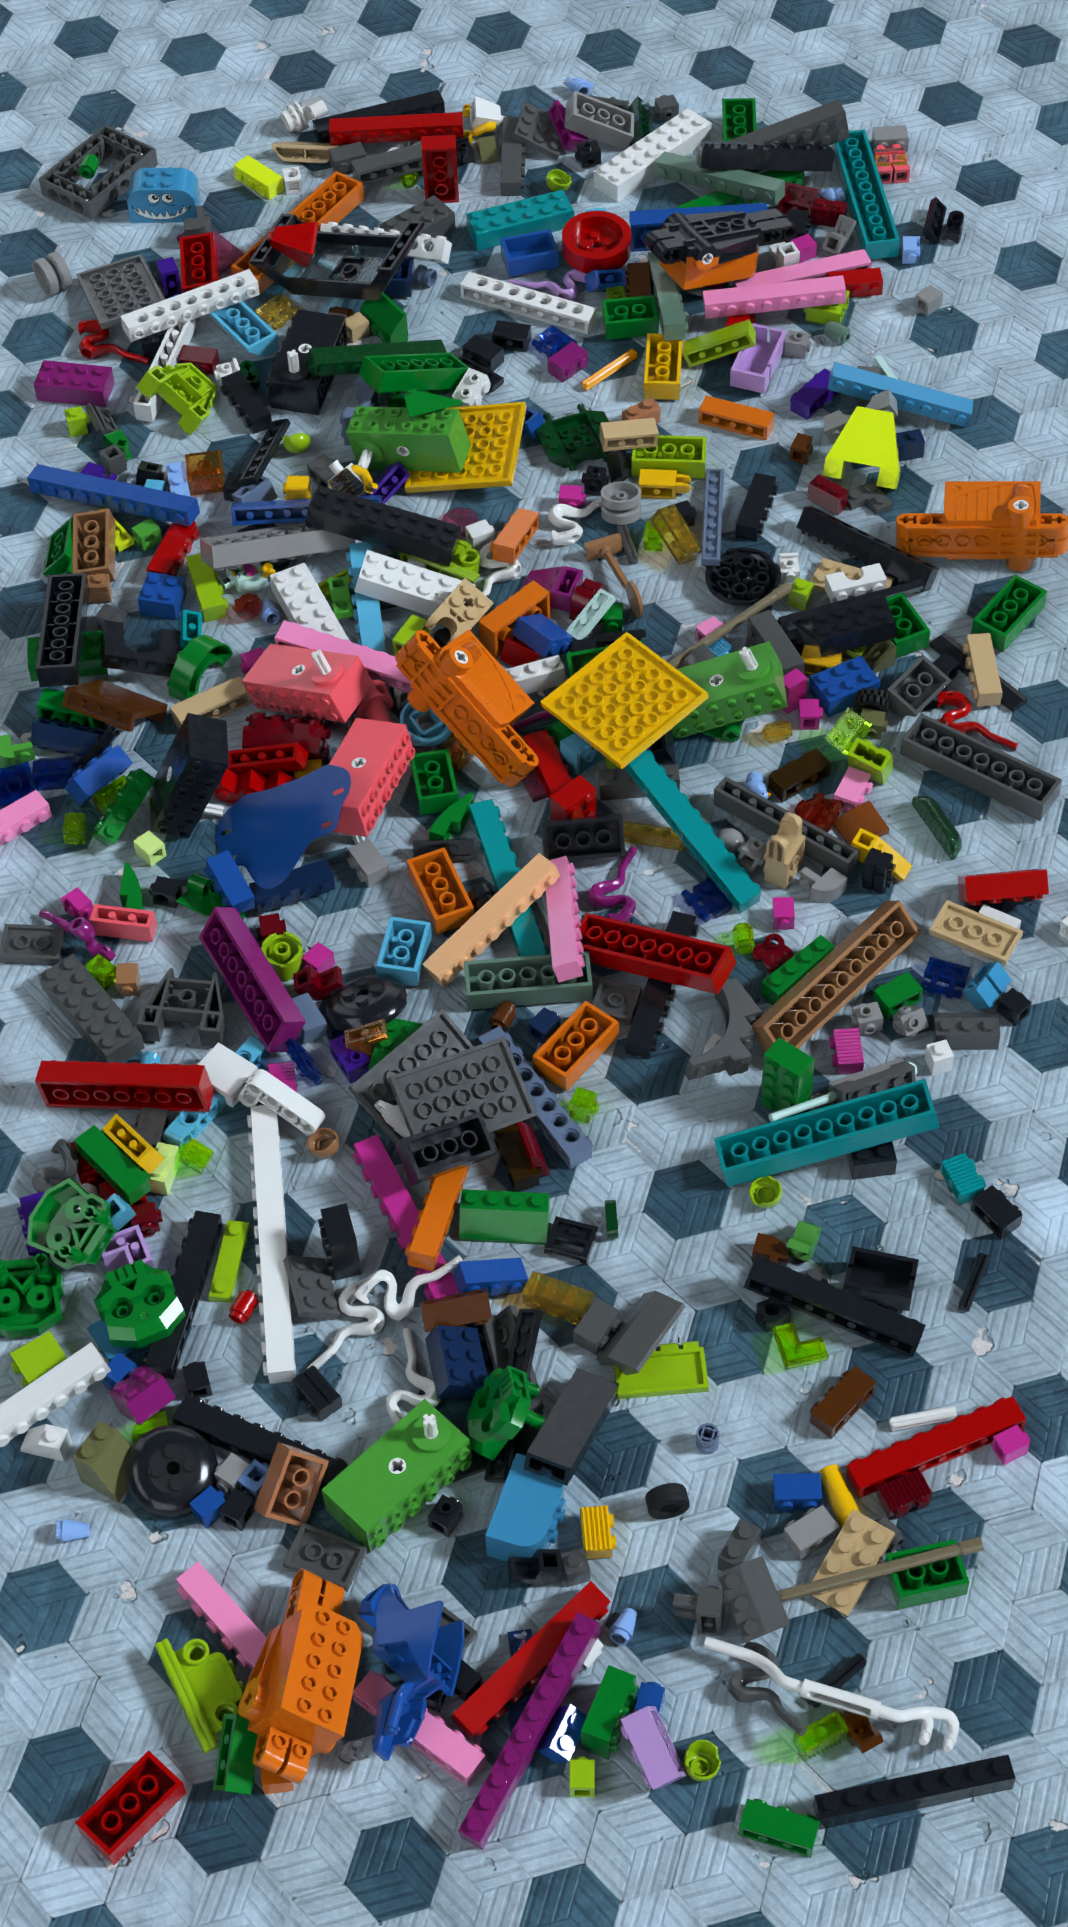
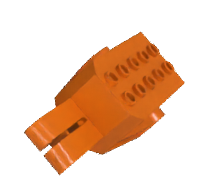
M303 1568L293 1578L284 1620L269 1632L246 1684L238 1709L240 1716L250 1720L248 1730L258 1735L253 1755V1764L271 1773H276L278 1776L296 1784H299L304 1779L310 1758L319 1752L328 1754L334 1748L337 1741L344 1737L364 1640L356 1622L340 1615L344 1588L326 1579H322V1577Z

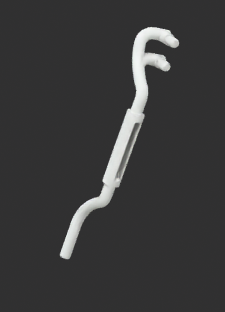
M708 1636L705 1639L703 1648L756 1665L765 1671L777 1685L800 1693L802 1698L875 1720L879 1717L903 1723L921 1719L922 1726L918 1742L923 1746L930 1742L934 1719L943 1720L947 1723L943 1740V1751L950 1753L956 1745L959 1721L951 1710L933 1706L913 1707L903 1710L881 1705L882 1702L808 1679L800 1681L784 1675L773 1662L753 1650Z

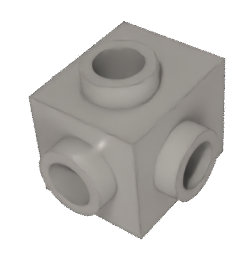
M750 837L747 843L743 841L737 850L740 853L737 863L752 873L757 865L762 866L765 861L763 857L766 845L753 837Z
M877 1001L859 1004L852 1008V1016H849L850 1025L852 1028H859L860 1035H869L882 1030L884 1018Z
M909 1005L903 1006L898 1009L899 1012L892 1014L895 1031L900 1035L907 1036V1038L915 1037L919 1034V1031L929 1027L923 1007L915 1005L911 1007Z

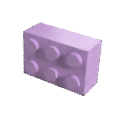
M646 1706L620 1719L623 1724L620 1726L621 1732L626 1740L630 1739L633 1749H631L632 1756L637 1764L641 1763L644 1770L641 1774L647 1787L651 1786L653 1790L661 1789L688 1776L656 1706Z

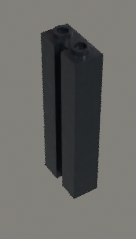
M577 1368L526 1453L524 1470L540 1476L543 1472L550 1474L551 1480L568 1486L616 1402L619 1383Z

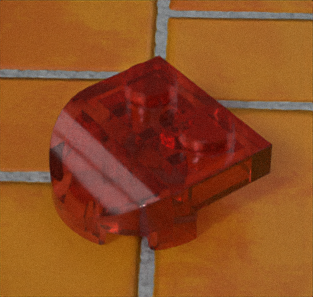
M815 793L813 798L807 801L802 799L797 804L795 814L828 833L845 805L842 800L825 799L823 793Z

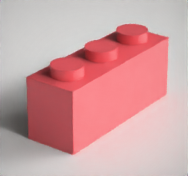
M94 904L89 920L95 930V935L153 942L157 929L155 912Z

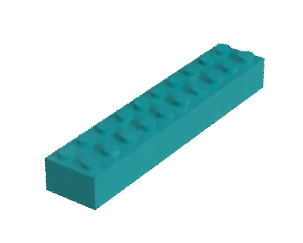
M865 129L849 131L850 138L831 144V148L835 151L834 161L847 198L846 201L851 217L857 221L855 231L860 247L865 249L870 260L898 257L900 239Z
M922 1079L714 1138L724 1179L727 1187L756 1180L760 1177L770 1176L937 1129L940 1126L926 1079Z

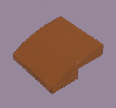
M870 801L854 807L833 822L839 834L849 845H851L860 828L879 837L889 833V827Z

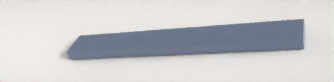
M706 469L701 565L720 566L724 469Z

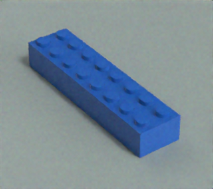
M767 203L629 211L631 252L650 251L644 244V237L650 231L663 229L664 221L673 213L687 215L744 211L747 214L768 210Z

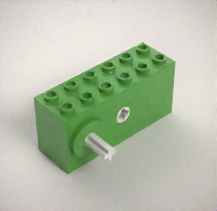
M356 406L346 430L357 465L366 469L383 470L387 465L400 461L407 471L461 473L471 447L459 409H441L409 417L405 407Z
M768 641L748 648L743 647L742 650L677 669L708 692L709 698L670 730L675 739H680L788 707L782 664L771 642Z
M424 1399L322 1489L326 1511L363 1546L367 1547V1550L371 1553L375 1548H380L393 1532H398L407 1519L416 1516L421 1507L427 1501L431 1502L444 1486H449L454 1481V1475L459 1470L463 1472L470 1467L472 1463L470 1439Z

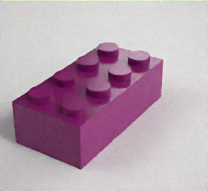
M43 360L34 382L37 400L77 405H87L90 403L92 406L106 407L115 381L112 367Z

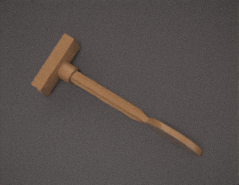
M616 533L584 543L587 562L602 557L607 561L627 593L628 602L634 616L638 619L642 618L644 610L639 590L634 582L627 580L613 554L622 552V538L620 534Z

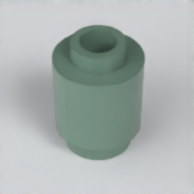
M829 321L824 327V334L839 344H844L850 339V329L836 321Z

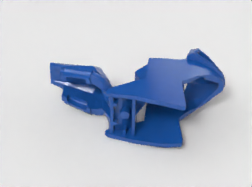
M382 1584L361 1601L360 1608L356 1611L365 1622L375 1629L372 1638L373 1653L405 1681V1683L400 1684L378 1702L377 1714L374 1718L376 1727L372 1748L373 1752L383 1761H389L395 1746L399 1745L403 1748H408L413 1743L425 1718L427 1697L437 1690H442L448 1697L454 1694L464 1646V1623L461 1620L439 1627L444 1605L442 1601H435L409 1609L395 1584Z

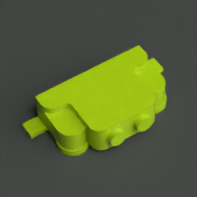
M460 540L450 567L398 552L400 553V560L403 562L413 558L425 563L428 570L459 580L466 578L474 584L480 577V574H477L480 570V554L477 550L472 549L471 544L466 541Z
M168 1638L156 1643L155 1648L161 1658L163 1668L201 1749L206 1754L218 1748L216 1741L221 1737L224 1714H239V1703L245 1691L242 1680L237 1681L234 1676L237 1670L232 1659L227 1661L225 1655L220 1652L210 1654L208 1644L202 1639H192L183 1648L175 1652Z

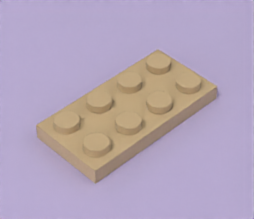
M822 558L810 582L814 583V590L826 593L824 589L825 575L843 571L848 579L859 580L861 569ZM886 576V588L892 587L894 578Z
M946 900L929 929V935L992 961H998L1006 966L1023 936V931Z
M853 1509L811 1582L879 1564L894 1538L895 1532ZM869 1580L815 1593L810 1596L849 1617Z

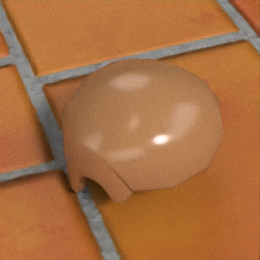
M320 1128L307 1138V1149L318 1159H326L333 1156L339 1148L338 1134L330 1128Z

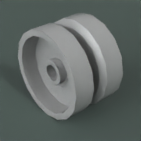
M57 251L47 254L45 259L41 257L32 262L34 275L46 295L52 296L59 292V288L65 290L72 286L73 281L70 270L63 257Z
M625 481L605 485L601 489L602 518L606 522L616 525H627L639 520L642 515L640 487Z

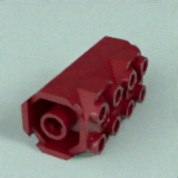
M254 712V714L246 717L245 720L249 724L243 727L242 749L298 742L308 752V760L322 759V763H324L325 759H329L330 747H327V742L331 738V728L327 727L326 723H323L324 719L312 718L307 721L302 716H293L287 720L285 715L273 714V716L267 717L266 713Z

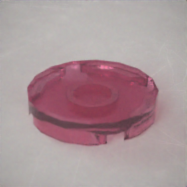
M460 507L448 511L443 516L442 521L462 526L460 537L462 539L466 538L465 526L479 522V519L474 511Z

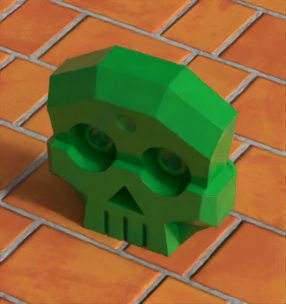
M68 1178L46 1190L30 1214L27 1244L49 1253L50 1260L67 1270L79 1265H96L101 1257L100 1255L105 1251V1247L108 1246L110 1240L117 1232L111 1219V1204L94 1193L89 1194L75 1180ZM81 1207L80 1212L76 1213V1209ZM62 1235V1240L58 1242V1237Z
M39 1253L34 1258L9 1261H2L0 1259V1335L8 1339L40 1336L63 1320L60 1299L64 1296V1279L61 1270L48 1261L46 1254L42 1253V1257H40Z
M142 1259L133 1262V1264H128L124 1268L121 1267L116 1269V1271L104 1274L105 1279L101 1291L93 1299L101 1321H106L109 1340L112 1346L141 1348L168 1337L186 1316L184 1308L174 1294L175 1288L168 1270L153 1268L145 1264ZM122 1312H127L126 1315H120Z
M509 1365L505 1369L497 1368L483 1381L484 1386L474 1394L466 1421L467 1437L470 1439L471 1449L491 1460L496 1458L509 1439L512 1440L524 1423L540 1430L545 1422L544 1416L529 1410L531 1398L535 1399L537 1397L540 1386L529 1382L526 1372Z

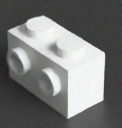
M468 368L451 396L453 399L462 400V404L457 405V407L480 405L483 396L490 389L491 383L488 376Z

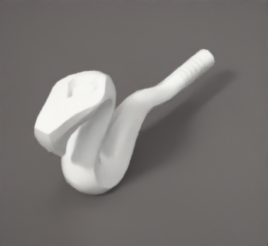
M601 499L590 503L583 509L574 508L566 504L552 506L548 512L549 521L557 528L568 529V531L560 533L552 530V543L554 545H572L577 542L583 534L582 527L578 523L563 517L584 518L594 509L601 507Z
M492 542L486 544L481 549L479 565L487 569H506L496 571L486 578L482 593L487 597L490 594L493 583L514 580L521 571L519 560H516L513 565L489 560L492 557V552L490 551Z
M458 1255L452 1261L445 1264V1266L443 1265L431 1273L417 1275L407 1283L402 1301L399 1304L396 1301V1280L391 1272L384 1269L377 1270L369 1275L359 1285L354 1295L360 1301L369 1304L370 1301L367 1294L377 1283L385 1281L387 1283V1290L384 1297V1309L391 1319L399 1321L412 1312L415 1293L420 1285L440 1279L446 1273L455 1269L463 1259Z
M365 1279L349 1285L341 1293L338 1304L339 1309L346 1315L366 1317L368 1321L349 1324L341 1328L336 1333L330 1347L311 1363L307 1369L312 1365L317 1370L322 1367L338 1351L346 1337L351 1335L371 1336L377 1334L385 1325L384 1314L378 1308L370 1305L350 1306L357 1299L354 1295L355 1291ZM374 1287L369 1292L373 1296L375 1295Z
M410 1328L402 1330L408 1354L406 1377L409 1382L423 1390L425 1394L418 1395L406 1390H398L389 1394L386 1397V1406L394 1425L404 1417L397 1406L399 1401H407L417 1406L422 1400L426 1399L433 1407H436L441 1402V1399H437L434 1381L416 1373L418 1356Z

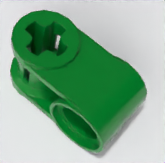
M121 429L103 435L107 448L116 444L125 454L126 461L132 458V453L129 450V440Z

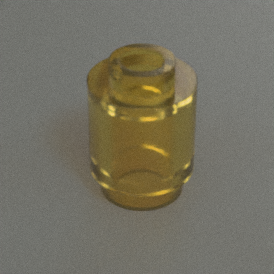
M781 720L765 724L764 729H762L763 739L767 740L768 743L788 739V737L792 736L790 722Z

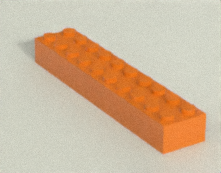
M335 171L289 214H295L304 223L318 222L317 231H320L321 223L328 224V221L339 223L364 200L363 183ZM267 234L231 265L232 275L250 269L258 281L260 295L275 281L251 265L249 260ZM284 255L275 267V270L284 274L296 262Z

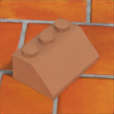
M278 1442L254 1509L264 1517L301 1527L302 1523H307L329 1461L302 1449Z

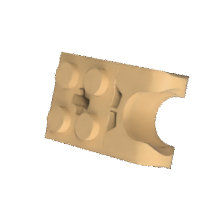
M464 578L429 617L424 626L429 630H432L437 625L447 627L451 633L450 640L448 641L450 643L468 629L471 631L494 603Z
M786 812L784 814L777 834H772L767 842L763 857L765 860L763 872H765L764 881L787 890L804 862L806 836L802 835L803 821L801 817L794 813Z

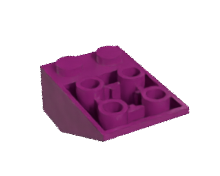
M568 566L532 570L529 572L523 586L528 585L534 580L550 592L551 608L569 612L574 590L577 585L581 586L583 583V570Z

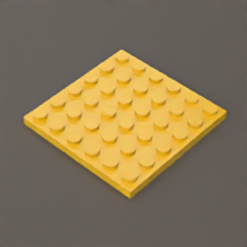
M515 402L445 408L459 409L471 445L461 473L408 471L410 477L405 483L406 493L512 486L526 414V403Z
M626 632L540 702L545 710L620 769H623L707 700L709 695L708 692Z

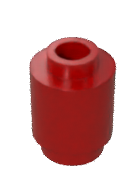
M250 1290L240 1291L229 1309V1318L241 1325L245 1321H249L259 1304L257 1295Z

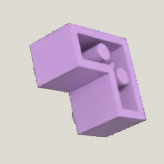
M139 1225L116 1232L108 1246L105 1247L106 1249L103 1254H101L107 1271L127 1263L133 1264V1262L140 1259L145 1264L154 1268L153 1260Z

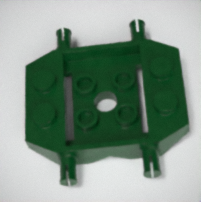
M582 403L577 405L579 411L577 414L553 420L550 413H544L545 423L536 429V436L549 462L563 468L569 467L570 471H575L577 469L576 465L584 460L603 458L604 462H606V455L609 452H603L599 437L600 423L609 422L606 414L603 411H587ZM587 425L590 426V428H591V430H592V432H593V434H594V436H595V438H596V440H597V442H598V444H599V447H597V445H596L594 439L592 438V436H591V434H590V432H589V430H588Z

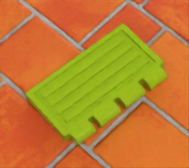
M698 1341L682 1342L683 1349H679L678 1343L660 1344V1351L654 1350L639 1373L625 1375L614 1364L616 1383H619L618 1400L709 1392L704 1347H699Z

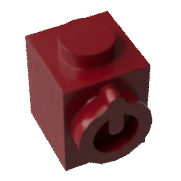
M279 913L259 916L260 928H256L258 940L263 942L271 934L277 933L279 935L287 932L285 919L280 920Z
M143 1202L139 1205L131 1206L137 1214L131 1219V1226L139 1225L143 1238L151 1237L160 1231L159 1223L163 1222L161 1209L156 1210L155 1202Z

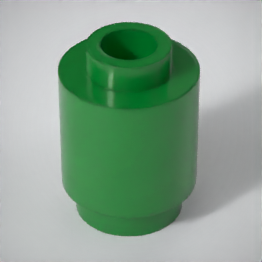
M94 154L84 156L78 168V172L82 177L86 179L94 177L99 166L98 157Z

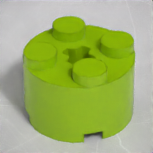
M283 932V934L279 935L274 933L263 941L262 952L281 981H290L294 973L303 969V947L296 935L290 932Z

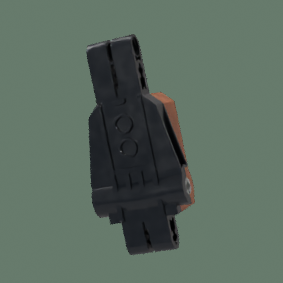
M778 208L747 214L744 211L687 215L673 213L664 221L663 229L650 231L646 234L644 244L659 259V265L683 290L753 277L756 272L759 246L793 240L798 234V227Z

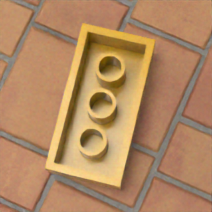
M647 333L644 399L651 397L653 399L680 400L683 339L664 341L663 334Z

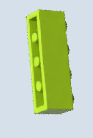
M750 319L686 340L683 346V356L689 367H693L753 347L756 342V331Z
M201 553L187 556V569L204 622L227 617L226 609H229L227 599L222 598L224 591L222 584L218 585L220 582L218 572H214L212 567L201 560Z

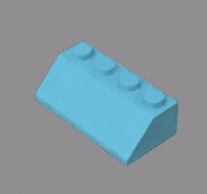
M243 301L209 313L248 352L266 357L279 350L277 333Z

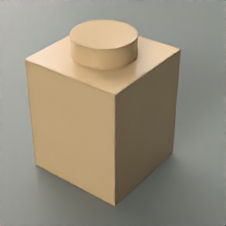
M360 312L346 318L347 335L352 343L370 334L369 320Z

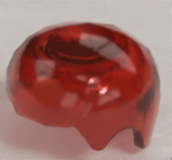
M247 593L239 599H235V607L233 606L232 609L241 619H254L261 611L262 600L256 594Z

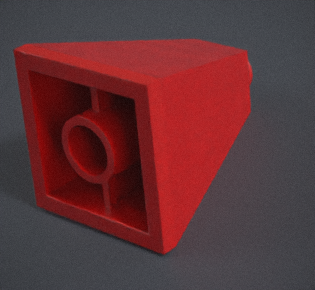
M318 222L274 227L273 231H269L268 241H271L270 246L304 268H308L314 255Z

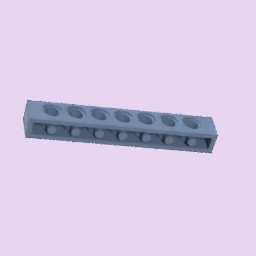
M499 1026L478 1037V1043L481 1045L505 1036L522 1080H527L524 1084L537 1113V1116L532 1118V1120L569 1169L592 1158L593 1144L590 1138L582 1134L581 1128L576 1121H572L567 1108L558 1103L556 1094L548 1090L542 1076L538 1077L533 1064L530 1061L527 1062L520 1047H515L512 1043L510 1034L504 1032Z

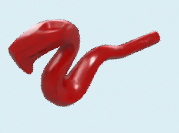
M83 320L78 323L79 335L85 332L94 333L84 337L79 344V350L83 357L94 359L113 352L123 358L146 365L149 364L150 358L127 352L118 345L110 343L95 345L104 341L109 335V329L101 330L97 320Z
M941 691L937 695L936 702L938 707L942 704H947L960 708L944 713L939 722L962 733L978 732L988 740L1012 750L1017 749L1018 743L990 732L978 722H953L968 715L972 709L969 699L964 694L957 691Z

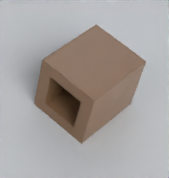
M117 963L115 986L118 996L139 995L140 971L138 963Z

